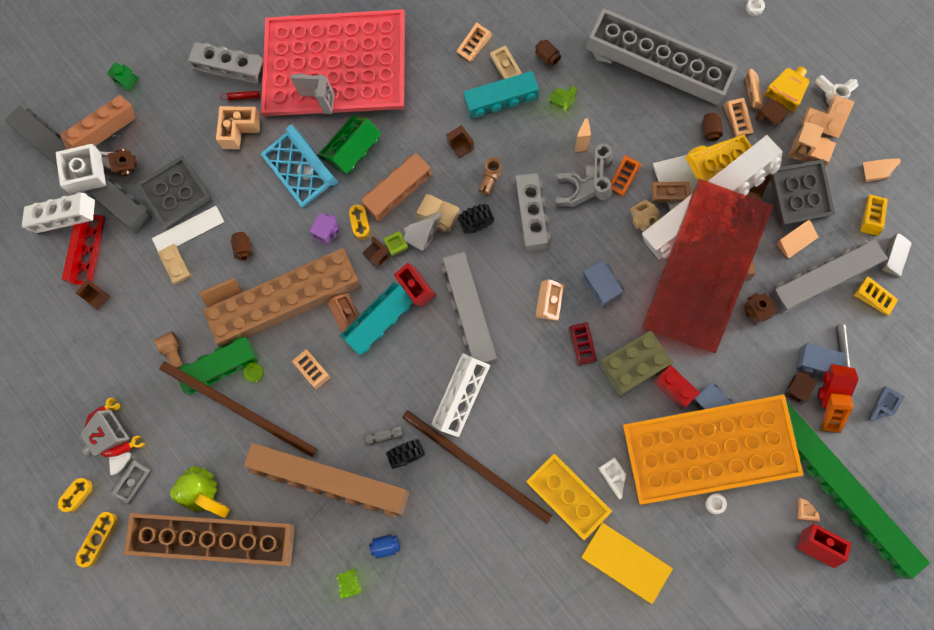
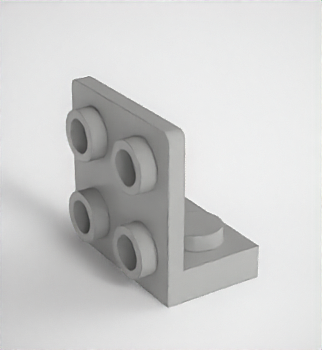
M301 73L291 75L290 79L300 96H313L317 98L319 106L322 107L324 113L332 114L335 94L327 76L319 74L310 76Z

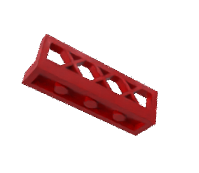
M93 215V220H99L98 226L93 230L89 227L91 221L73 225L62 274V280L69 285L82 286L85 281H78V277L84 270L87 272V279L93 280L106 219L104 215ZM93 235L95 241L88 247L86 240ZM89 253L91 260L84 265L82 262L83 256Z

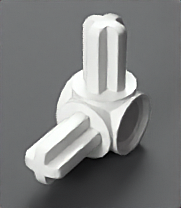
M821 75L815 81L826 92L825 97L828 105L834 94L848 99L851 92L858 87L856 79H850L845 84L833 85Z

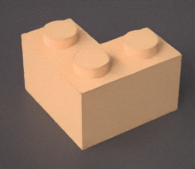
M834 94L826 112L808 106L801 124L803 126L805 122L815 123L824 128L822 133L839 138L855 102Z
M219 107L216 141L222 149H240L241 133H259L261 116L256 107Z
M805 122L794 138L788 157L803 163L824 159L826 167L836 143L828 138H821L824 128L815 123Z

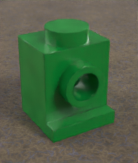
M116 62L107 72L116 85L128 92L139 79L138 76L131 73L132 70L129 67Z

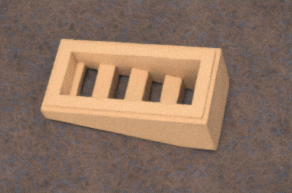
M476 22L456 52L471 62L492 36L491 32ZM479 32L483 37L481 38L476 34ZM473 38L477 39V40L479 41V43L477 44V43L474 42L472 39H473ZM471 43L472 45H474L475 49L468 46V44ZM466 48L472 53L469 55L463 50Z
M744 97L723 104L735 137L754 133ZM738 106V110L733 111V107ZM735 114H741V116L735 117ZM743 120L744 123L737 124L736 121ZM746 126V130L739 131L738 128Z
M307 349L292 360L315 390L331 378ZM308 356L309 358L304 363H302L301 365L298 363L304 357ZM312 361L313 364L304 370L303 368ZM315 367L318 368V369H316L311 375H308V374H307V373H309L313 368H315ZM321 371L322 374L313 381L312 378Z

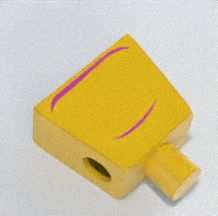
M798 66L795 71L786 68L769 85L764 96L769 99L773 98L781 106L794 113L801 103L810 82L809 79L804 77L807 70L801 66Z

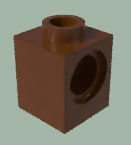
M798 372L793 375L784 393L785 397L802 405L808 401L817 381L812 379V375L806 372Z

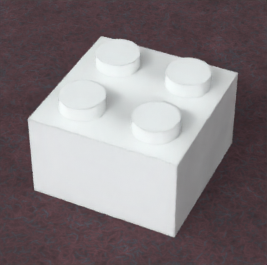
M93 144L56 152L59 182L66 192L74 194L106 186L102 154Z

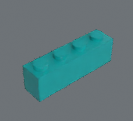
M533 71L463 91L470 118H480L490 112L496 113L507 107H516L520 103L533 102L539 98V88Z
M393 282L339 336L354 352L361 355L370 349L371 344L375 340L383 336L384 331L389 326L397 322L398 317L402 313L407 312L411 308L413 301L399 284Z

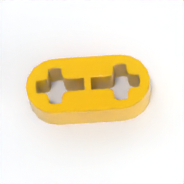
M353 205L349 210L353 233L357 239L365 240L370 235L366 211L362 205ZM357 210L360 212V220H357L355 215ZM361 224L364 229L363 234L358 232L360 230L359 225Z
M78 478L73 481L58 500V508L63 512L72 513L76 511L91 493L93 488L91 481L85 478ZM80 484H84V491L80 490ZM66 500H71V507H66Z
M201 493L194 502L223 518H226L230 511V508Z

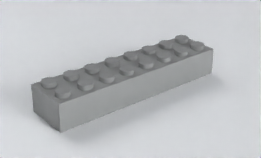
M604 8L586 46L587 50L718 106L725 97L738 67L736 64Z

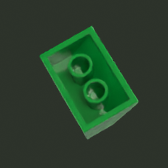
M351 116L318 153V156L338 172L347 174L355 168L357 161L367 154L366 151L377 143L378 137L382 133L368 118Z

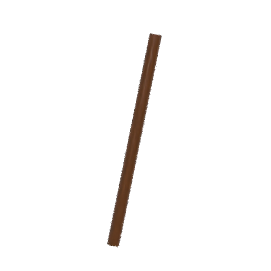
M166 361L161 364L159 370L312 458L317 452V448Z
M409 410L404 413L402 417L404 420L546 524L548 523L552 515Z

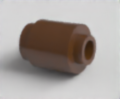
M541 40L537 43L535 54L547 65H556L561 59L560 51L548 40Z
M715 112L705 114L702 120L704 138L710 142L718 141L723 136L721 117Z
M245 232L234 233L230 241L234 258L239 261H246L253 255L249 237Z

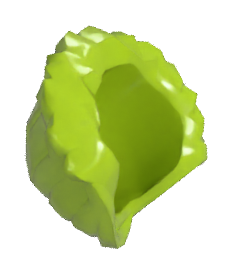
M191 466L189 470L186 469L171 488L170 496L176 503L186 509H190L191 512H202L204 508L194 502L200 493L214 499V495L217 493V482L214 481L213 473L209 472L206 468L203 467L201 469L197 466Z

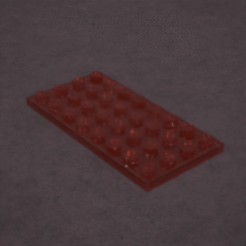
M698 179L643 321L642 328L716 353L774 205Z

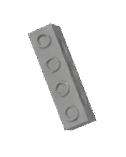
M194 42L188 58V62L194 70L260 84L263 75V59L261 56L246 54L240 50H229L223 46L215 47L205 42Z
M538 173L515 176L525 252L545 250L548 247V243L551 242L550 231L546 232L545 226L548 225V216L543 212V208H546L545 197H541L540 192L543 190L542 179H538ZM527 193H534L535 196H534V197H528L526 194H527ZM536 210L538 213L532 215L529 213V211ZM533 227H538L540 231L533 232L531 229Z

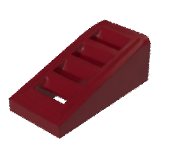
M588 322L569 326L568 330L578 366L597 362ZM584 330L585 332L575 335V332ZM582 338H586V339H587V341H583V342H578V343H577V340H578V339H582ZM589 346L588 349L579 351V347ZM591 353V356L581 358L580 356L583 354Z

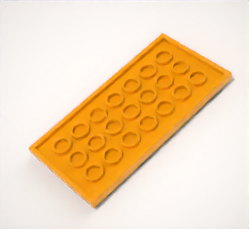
M785 394L623 425L639 505L804 476Z

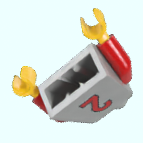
M108 398L105 406H100L87 416L85 428L81 432V437L85 442V445L81 448L84 455L91 456L93 454L94 456L116 457L131 451L133 447L140 449L145 446V443L135 444L138 439L142 438L141 436H134L130 443L127 442L130 438L112 413V411L119 410L121 406L119 403L111 406L116 401L115 398Z

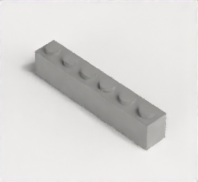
M876 239L871 242L866 240L858 244L857 249L852 251L850 248L840 254L841 257L837 259L835 257L829 258L824 262L825 265L818 267V265L813 266L803 276L801 273L791 278V282L787 284L785 282L779 283L774 286L775 290L770 296L781 314H784L880 266L888 257Z
M465 252L444 257V264L441 265L443 275L448 276L449 282H446L448 292L453 293L454 299L451 300L454 311L458 310L459 317H456L459 329L463 328L464 335L461 336L464 346L469 347L470 353H467V355L489 365L497 363L495 350ZM477 364L475 369L483 366Z

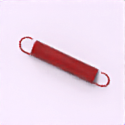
M259 91L227 93L228 100L255 99L260 97Z

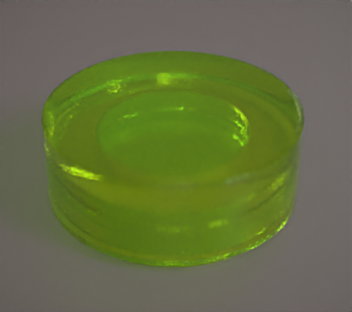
M250 363L244 369V377L251 383H257L263 379L264 369L257 363Z

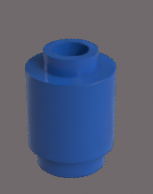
M390 534L373 538L372 543L369 544L371 555H375L376 559L396 555V552L400 551L397 535L392 536Z

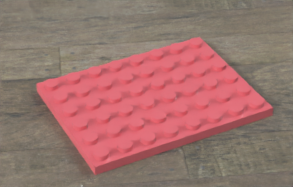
M404 9L266 17L261 99L262 116L324 113L322 107L319 106L317 98L313 96H300L290 78L291 75L300 73L310 76L318 74L327 76L335 94L332 113L404 109Z

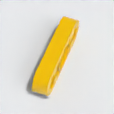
M103 512L97 517L76 555L78 566L89 568L96 564L118 524V518L114 513ZM104 518H109V521H111L110 525L106 524ZM98 528H103V530H106V533L98 531ZM100 534L102 537L101 543L95 546L92 539L94 535ZM84 555H88V558H90L89 562H85Z

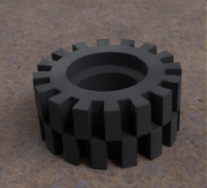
M479 204L478 206H473V208L469 207L467 211L459 214L458 220L463 232L471 234L477 230L481 231L482 228H487V225H491L494 222V217L489 205Z
M415 439L390 449V451L386 452L391 468L395 469L422 458L425 452L420 440Z

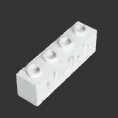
M78 192L74 195L62 196L54 200L49 199L45 202L33 203V205L24 207L22 227L34 233H40L93 221L95 200L88 197L85 193Z

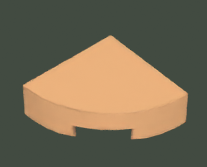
M799 498L797 519L820 522L819 513L808 500Z

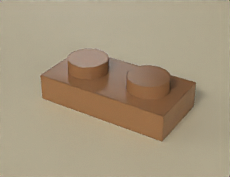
M652 182L651 193L653 203L684 201L691 195L690 183Z

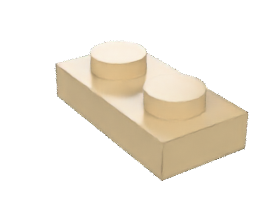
M506 45L490 52V57L503 79L522 74Z
M175 244L157 252L174 285L192 277Z

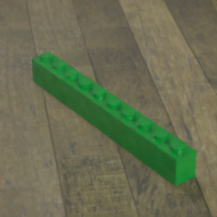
M786 400L800 462L807 468V473L819 481L821 489L827 495L833 497L835 505L841 511H845L849 516V521L855 527H859L864 533L863 537L870 544H874L879 550L878 554L880 557L893 566L894 573L903 579H913L930 562Z

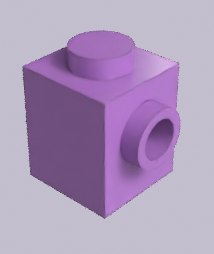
M319 213L309 232L312 238L329 245L332 239L338 235L339 225L334 216Z

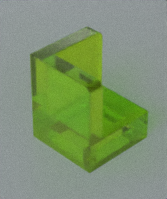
M571 85L569 90L566 91L557 87L554 92H551L549 103L569 111L577 96L578 88Z
M354 568L337 575L341 589L338 591L340 599L363 593L357 569Z

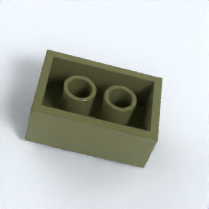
M652 330L603 358L599 365L618 395L622 397L665 371L673 362Z

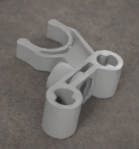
M600 144L596 147L595 164H586L585 179H581L574 172L557 174L559 183L571 182L577 187L576 192L571 197L556 198L558 207H574L594 196L600 200H607L612 196L611 182L608 178L604 177V167H608L613 161L612 150L608 144Z

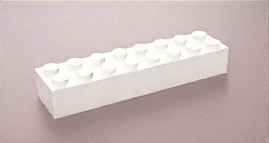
M768 135L763 137L645 230L642 236L646 246L658 260L662 257L664 259L673 252L672 249L685 244L690 235L699 233L703 229V225L708 221L709 223L713 222L719 216L718 213L723 209L726 211L731 208L736 199L745 197L749 193V189L754 185L756 187L765 180L764 177L769 173L772 175L777 172L781 167L783 151Z

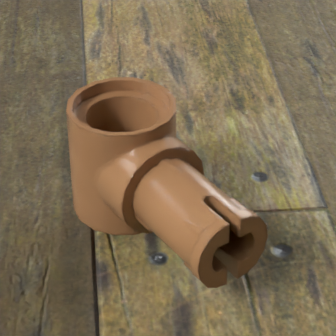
M491 157L485 162L484 179L478 192L483 194L485 191L486 196H489L493 183L496 182L502 173V164L498 158ZM494 166V167H497L498 169L492 171V170H490L489 168Z
M171 331L154 339L160 354L167 356L169 363L179 369L183 364L178 355L180 343L176 334Z

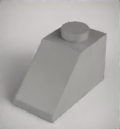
M437 212L417 218L412 223L409 222L404 229L406 234L403 240L423 251L431 244L442 213Z

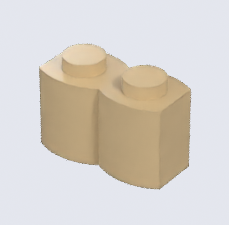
M426 194L416 212L417 217L420 218L440 212L442 216L437 229L441 232H451L459 217L460 209L453 204Z

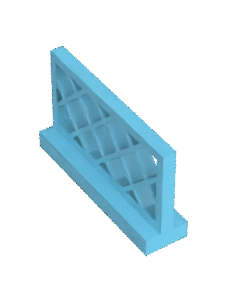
M291 124L286 128L287 132L265 149L261 155L299 205L304 208L331 185L334 187L339 182L299 131ZM289 138L291 140V148H282L283 142ZM272 151H278L277 160H270L267 155ZM282 152H290L289 161L281 160ZM294 152L302 154L301 162L293 161ZM280 164H288L287 173L279 172ZM292 165H300L299 174H291ZM304 165L312 166L311 175L303 174ZM290 177H298L297 187L289 185ZM302 177L311 178L310 187H301ZM314 179L323 180L324 184L321 187L313 188ZM301 190L309 191L308 197L304 201L300 199Z

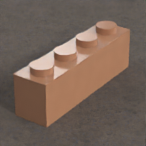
M118 95L61 133L65 148L71 149L88 144L97 146L135 119L132 105L121 95Z
M417 153L407 157L404 164L399 168L393 169L389 177L381 180L374 190L367 192L361 200L363 207L379 222L432 176L431 167Z

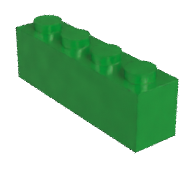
M239 337L226 347H218L214 350L215 352L209 355H202L191 364L182 365L179 370L210 386L259 360L250 341L246 337ZM179 381L185 394L190 396L198 392Z

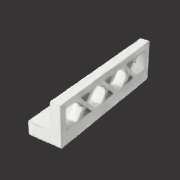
M462 353L431 423L432 426L453 436H460L489 370V364ZM476 365L483 366L480 374L475 376L474 369ZM472 383L473 390L467 394V385ZM465 401L466 406L464 410L459 412V404ZM457 419L458 424L455 431L449 429L451 422Z

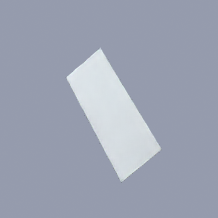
M214 206L153 237L152 240L159 252L172 244L179 246L220 225L224 220L217 206Z

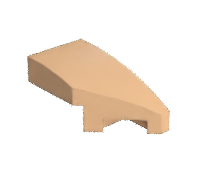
M883 159L863 162L866 182L888 179L895 168L900 165L901 160Z

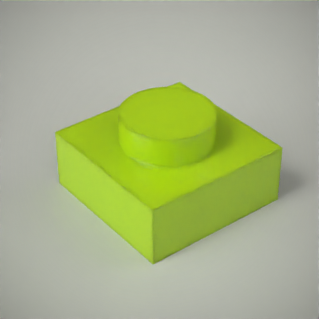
M400 231L383 239L392 257L409 249Z

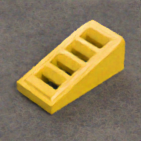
M868 195L860 232L875 236L880 235L884 229L888 199Z
M869 277L862 280L854 293L855 297L887 316L890 315L898 301L896 297ZM873 292L877 293L874 298L872 297ZM880 296H882L883 299H882V301L879 303V302H878V299H879ZM889 300L890 303L887 308L884 307L885 302Z

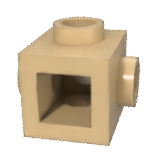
M646 199L630 208L633 225L636 229H640L643 232L660 219L658 208Z

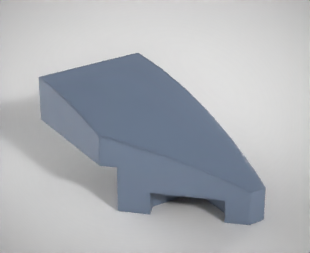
M884 386L869 419L877 420L895 415L905 396Z

